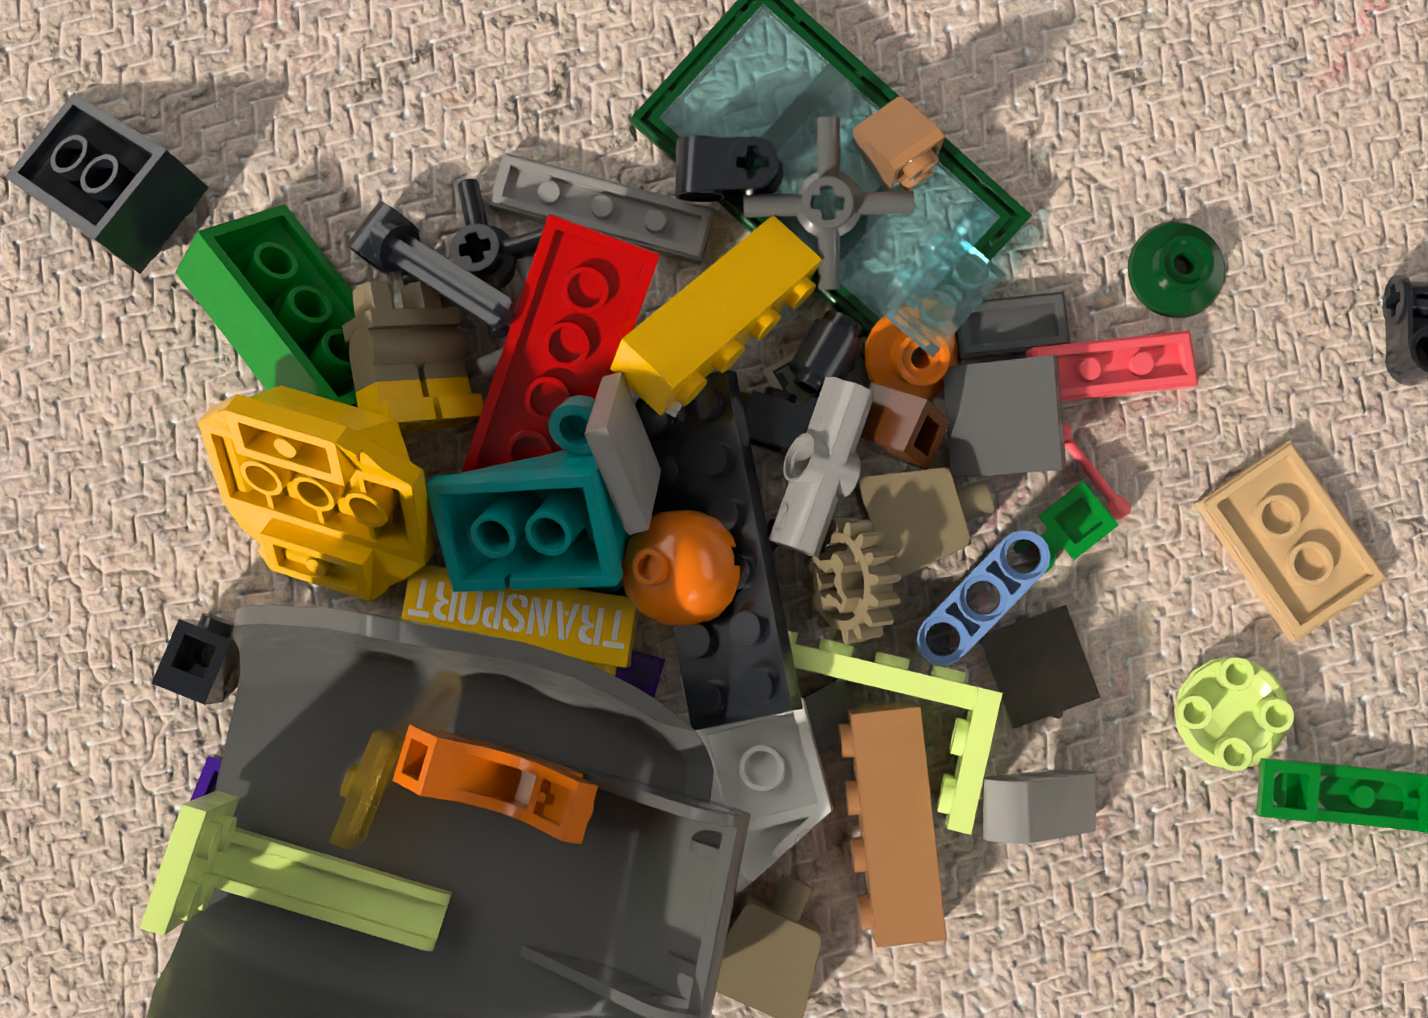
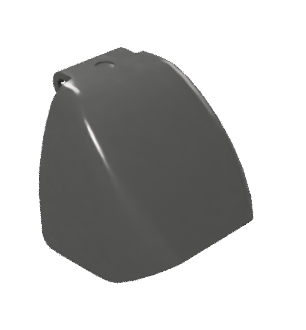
M248 605L236 609L233 639L239 648L240 678L215 791L240 797L233 816L237 818L236 827L450 891L452 895L433 951H424L215 888L206 909L193 915L190 921L184 922L172 955L154 986L145 1018H711L751 814L710 800L714 774L712 761L706 746L691 726L667 706L639 688L580 659L525 642L408 619L333 608ZM409 724L494 743L552 761L582 773L583 779L598 785L593 813L587 823L582 844L562 842L523 821L492 810L455 801L420 796L392 781Z

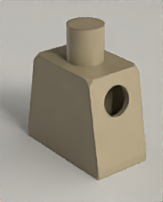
M949 468L866 476L859 478L854 487L863 520L872 521V532L883 531L886 534L882 546L884 551H895L896 556L890 563L891 571L900 573L901 579L971 544V537L966 522L994 514L993 500L986 483L982 482L956 490Z
M782 874L770 902L750 893L744 895L730 918L716 992L774 1018L804 1017L823 935L817 923L802 917L814 889L811 885L793 876Z

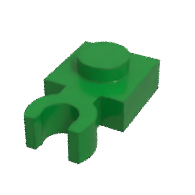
M1083 481L1038 515L1047 529L1037 535L1041 536L1047 543L1051 555L1049 567L1045 573L1052 568L1055 562V554L1062 548L1075 560L1119 526ZM1026 539L1017 540L1013 550L1018 554L1028 545H1035V543Z

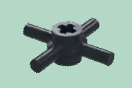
M476 179L462 180L457 184L465 227L454 236L450 247L451 256L446 258L502 292V288L507 286L515 275L517 260L535 255L544 228L510 238L500 228L488 225L479 181ZM401 271L404 286L419 281L405 271ZM486 324L489 338L500 339L508 335L510 326L505 324L500 329H494Z

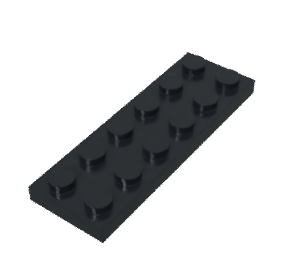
M726 370L724 373L717 371L708 374L705 377L707 379L705 387L689 404L681 407L676 417L666 412L660 416L640 397L635 403L661 469L652 516L666 511H699L718 519L731 533L736 547L731 548L734 554V565L740 566V580L730 604L718 617L710 621L689 626H672L690 724L695 731L803 709L737 373L732 370Z

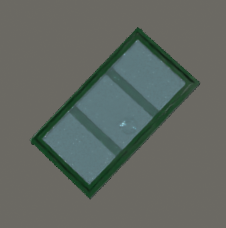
M737 0L640 108L634 111L629 122L675 164L676 139L692 135L762 137L773 145L783 167L784 176L782 184L774 194H795L802 182L811 174L817 172V117L837 116L840 117V171L850 176L856 182L861 192L885 191L852 143L853 127L899 97V95L793 0ZM946 137L938 155L939 162L931 168L934 175L914 190V214L861 215L854 228L845 235L840 236V289L818 290V268L811 279L816 284L814 291L837 312L843 313L859 323L864 329V336L867 339L875 324L885 314L898 307L924 305L942 314L1032 216ZM762 158L754 159L753 167L746 169L751 179L758 178L759 169L766 166ZM833 189L823 190V199L815 198L813 207L823 212L825 220L836 218L835 210H843L845 201L837 199ZM744 199L716 201L750 233L770 218L744 217ZM797 216L776 217L818 255V237L809 233L801 225Z

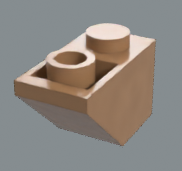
M900 95L853 127L852 143L885 191H897L900 188H903L904 191H914L934 175L931 168L939 162L938 155L945 136L937 125Z

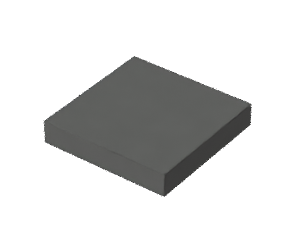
M1049 355L948 367L943 376L946 416L951 420L947 427L952 478L1066 470L1058 356Z

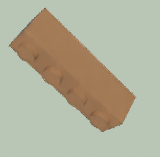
M913 701L846 709L848 723L838 724V738L841 757L851 758L854 780L844 781V792L848 816L858 815L860 837L850 838L854 872H864L866 894L857 895L861 930H870L877 948L947 940L921 707Z

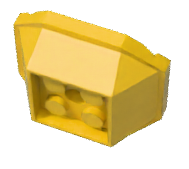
M281 385L251 397L236 394L212 405L198 421L222 501L239 526L261 545L257 551L270 570L371 602L385 593L389 586L406 579L424 567L436 550L423 469L411 463L397 419Z

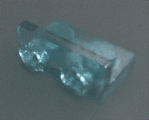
M966 217L951 232L945 226H941L920 251L927 257L918 268L911 262H908L887 287L894 296L881 313L932 357L936 355L1006 275L964 239L965 235L974 225Z

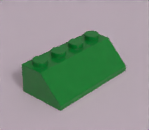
M283 204L197 231L175 273L265 389L270 390L282 385L358 408L349 356L350 342H345L342 325L356 318L353 290L289 208Z

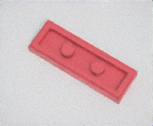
M1190 330L1034 347L1026 351V358L1049 355L1058 356L1061 403L1186 389L1199 385Z

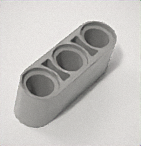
M1063 769L990 776L983 779V840L1023 844L1096 831L1095 772Z

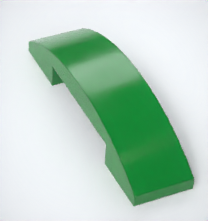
M1260 758L1256 816L1315 823L1317 821L1402 829L1428 834V774L1319 762Z

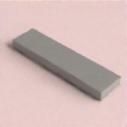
M504 152L489 201L491 210L543 224L546 223L548 214L551 213L660 253V255L697 265L702 264L715 217V209L682 201L677 198Z

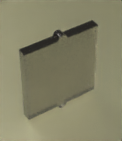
M1066 605L1029 618L1026 615H1018L1015 623L987 632L980 639L998 692L1002 693L1001 700L1013 729L1048 716L1059 719L1063 716V711L1101 698Z

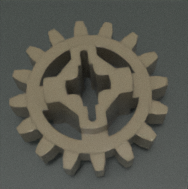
M857 517L831 520L819 557L804 558L803 562L811 572V578L803 581L804 587L812 589L813 593L808 607L809 609H817L820 612L817 621L818 627H830V639H843L844 644L870 641L871 638L883 636L882 626L890 625L894 622L889 605L900 604V597L892 591V583L901 580L900 573L891 571L890 563L896 556L895 551H884L882 546L886 534L883 531L872 532V521L870 520L858 521Z

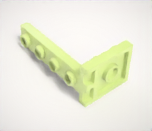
M788 631L795 668L968 709L966 720L956 717L948 751H950V754L958 755L953 775L945 773L942 775L936 807H938L937 812L945 813L944 820L947 829L971 835L1002 693L966 685V672L933 665L930 676L908 671L910 659L876 652L874 662L852 658L854 646L821 638L818 649L798 645L796 642L799 633Z
M215 791L182 804L139 929L163 936L183 922L190 921L192 916L199 911H204L216 888L413 948L433 951L452 892L236 827L237 818L233 816L240 797Z

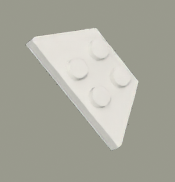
M680 676V680H681V684H682V688H683V692H684L682 676ZM801 698L803 709L696 731L707 748L714 769L710 800L751 814L736 892L747 888L834 810L804 698Z

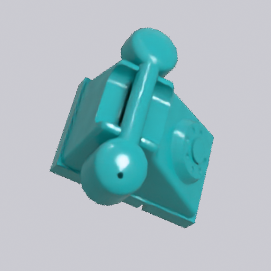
M581 395L569 397L551 413L548 421L549 432L553 440L564 450L452 475H436L426 484L427 495L453 592L507 590L511 585L512 590L588 587L595 592L609 594L617 592L623 587L621 579L624 574L621 562L625 554L626 541L631 535H628V532H625L584 435L595 402L594 398Z

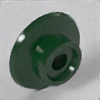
M1167 222L1152 227L1136 241L1128 259V278L1134 294L1149 310L1169 318H1186L1201 313L1217 299L1225 281V262L1219 246L1204 230L1184 222ZM1174 259L1182 260L1186 264L1187 274H1181L1175 269Z

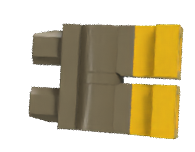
M370 281L354 289L353 304L356 318L342 325L345 342H350L349 356L358 408L397 419L401 433L412 430L418 432L453 429L480 418L484 404L481 393L472 394L464 362L465 341L457 327L462 324L459 307H443L440 294L420 281L409 283L400 289L404 307L400 309H395L391 286L387 281Z

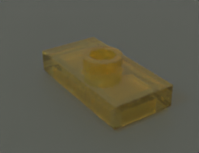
M388 728L372 732L360 765H351L341 785L339 795L346 798L329 843L349 850L366 840L404 743L403 734Z

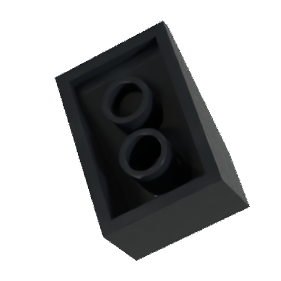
M76 93L70 96L5 176L10 182L139 274L160 253L162 246L185 217L194 210L197 202L209 188L167 149Z

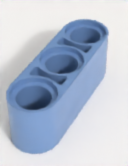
M1025 530L1011 532L1004 537L924 620L917 635L918 648L923 657L933 664L942 666L954 664L960 660L1045 573L1049 567L1051 555L1044 539L1034 532ZM1016 540H1030L1039 549V562L1030 571H1015L1007 563V550ZM987 581L997 587L1000 592V600L996 608L982 613L970 607L966 594L969 587L975 582ZM941 622L953 625L960 635V643L957 648L946 653L933 649L927 638L928 630L931 626Z

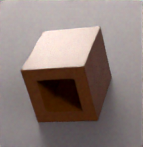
M871 383L869 389L875 396L859 442L879 455L924 470L929 469L951 420L927 399Z

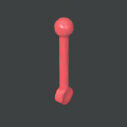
M1063 422L1065 448L1107 500V508L1110 514L1118 520L1123 519L1131 513L1130 504L1123 496L1115 494L1072 439L1070 426Z

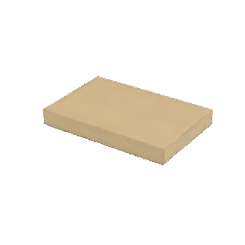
M1291 440L1282 443L1194 503L1289 641H1299L1388 580Z

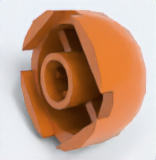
M666 511L652 516L649 530L632 534L626 541L625 554L621 562L624 574L621 580L626 595L642 615L669 626L696 625L718 617L733 600L740 580V566L734 565V554L731 547H736L731 533L718 519L699 511Z

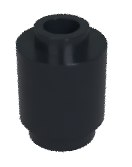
M833 310L826 311L822 319H815L789 364V369L795 375L793 380L795 385L806 393L819 397L825 377H837L845 380L863 348V344L860 341L864 335L862 326L849 316Z

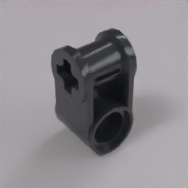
M692 135L676 139L675 198L679 200L715 202L723 199H744V195L774 194L782 184L784 176L782 163L778 159L773 145L762 137ZM762 158L766 167L759 169L758 178L751 179L746 169L753 167L754 159Z
M1392 276L1385 287L1382 303L1386 334V369L1390 376L1400 384L1408 386L1419 385L1428 381V366L1420 362L1416 355V346H1419L1428 357V282H1410L1406 276Z

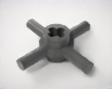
M837 116L817 117V172L811 174L802 182L797 193L744 195V217L797 216L801 225L809 233L818 237V256L822 259L818 267V290L840 289V236L852 230L861 215L914 214V191L861 192L856 182L850 176L840 171V117ZM827 189H833L836 198L845 201L844 209L835 210L836 218L825 220L823 212L813 207L815 198L823 199L822 191Z

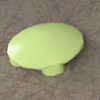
M1234 656L1209 660L1193 670L1179 688L1174 709L1178 733L1188 749L1207 764L1234 772L1252 767L1260 762V758L1271 756L1285 738L1286 731L1290 729L1294 720L1293 709L1287 702L1286 693L1274 674L1255 661Z

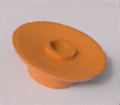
M905 305L893 309L875 324L867 339L864 359L868 377L871 383L927 400L931 399L944 389L943 376L948 367L957 366L958 341L953 327L942 314L924 305ZM920 347L922 358L919 363L913 365L911 355L916 348Z

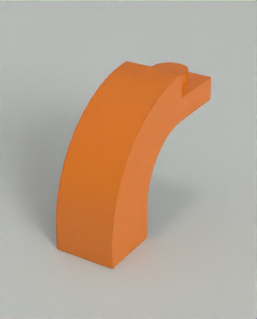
M411 724L408 726L392 780L420 796L465 803L502 813L523 821L562 842L582 844L587 823L593 813L594 799L598 785L583 779L582 773L552 761L483 740Z

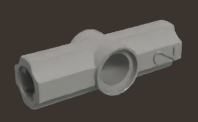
M825 377L807 432L794 440L786 454L784 476L789 483L769 537L770 541L809 556L819 557L837 502L843 500L852 492L859 479L861 461L858 455L855 454V450L875 396L871 393L870 389L837 377Z

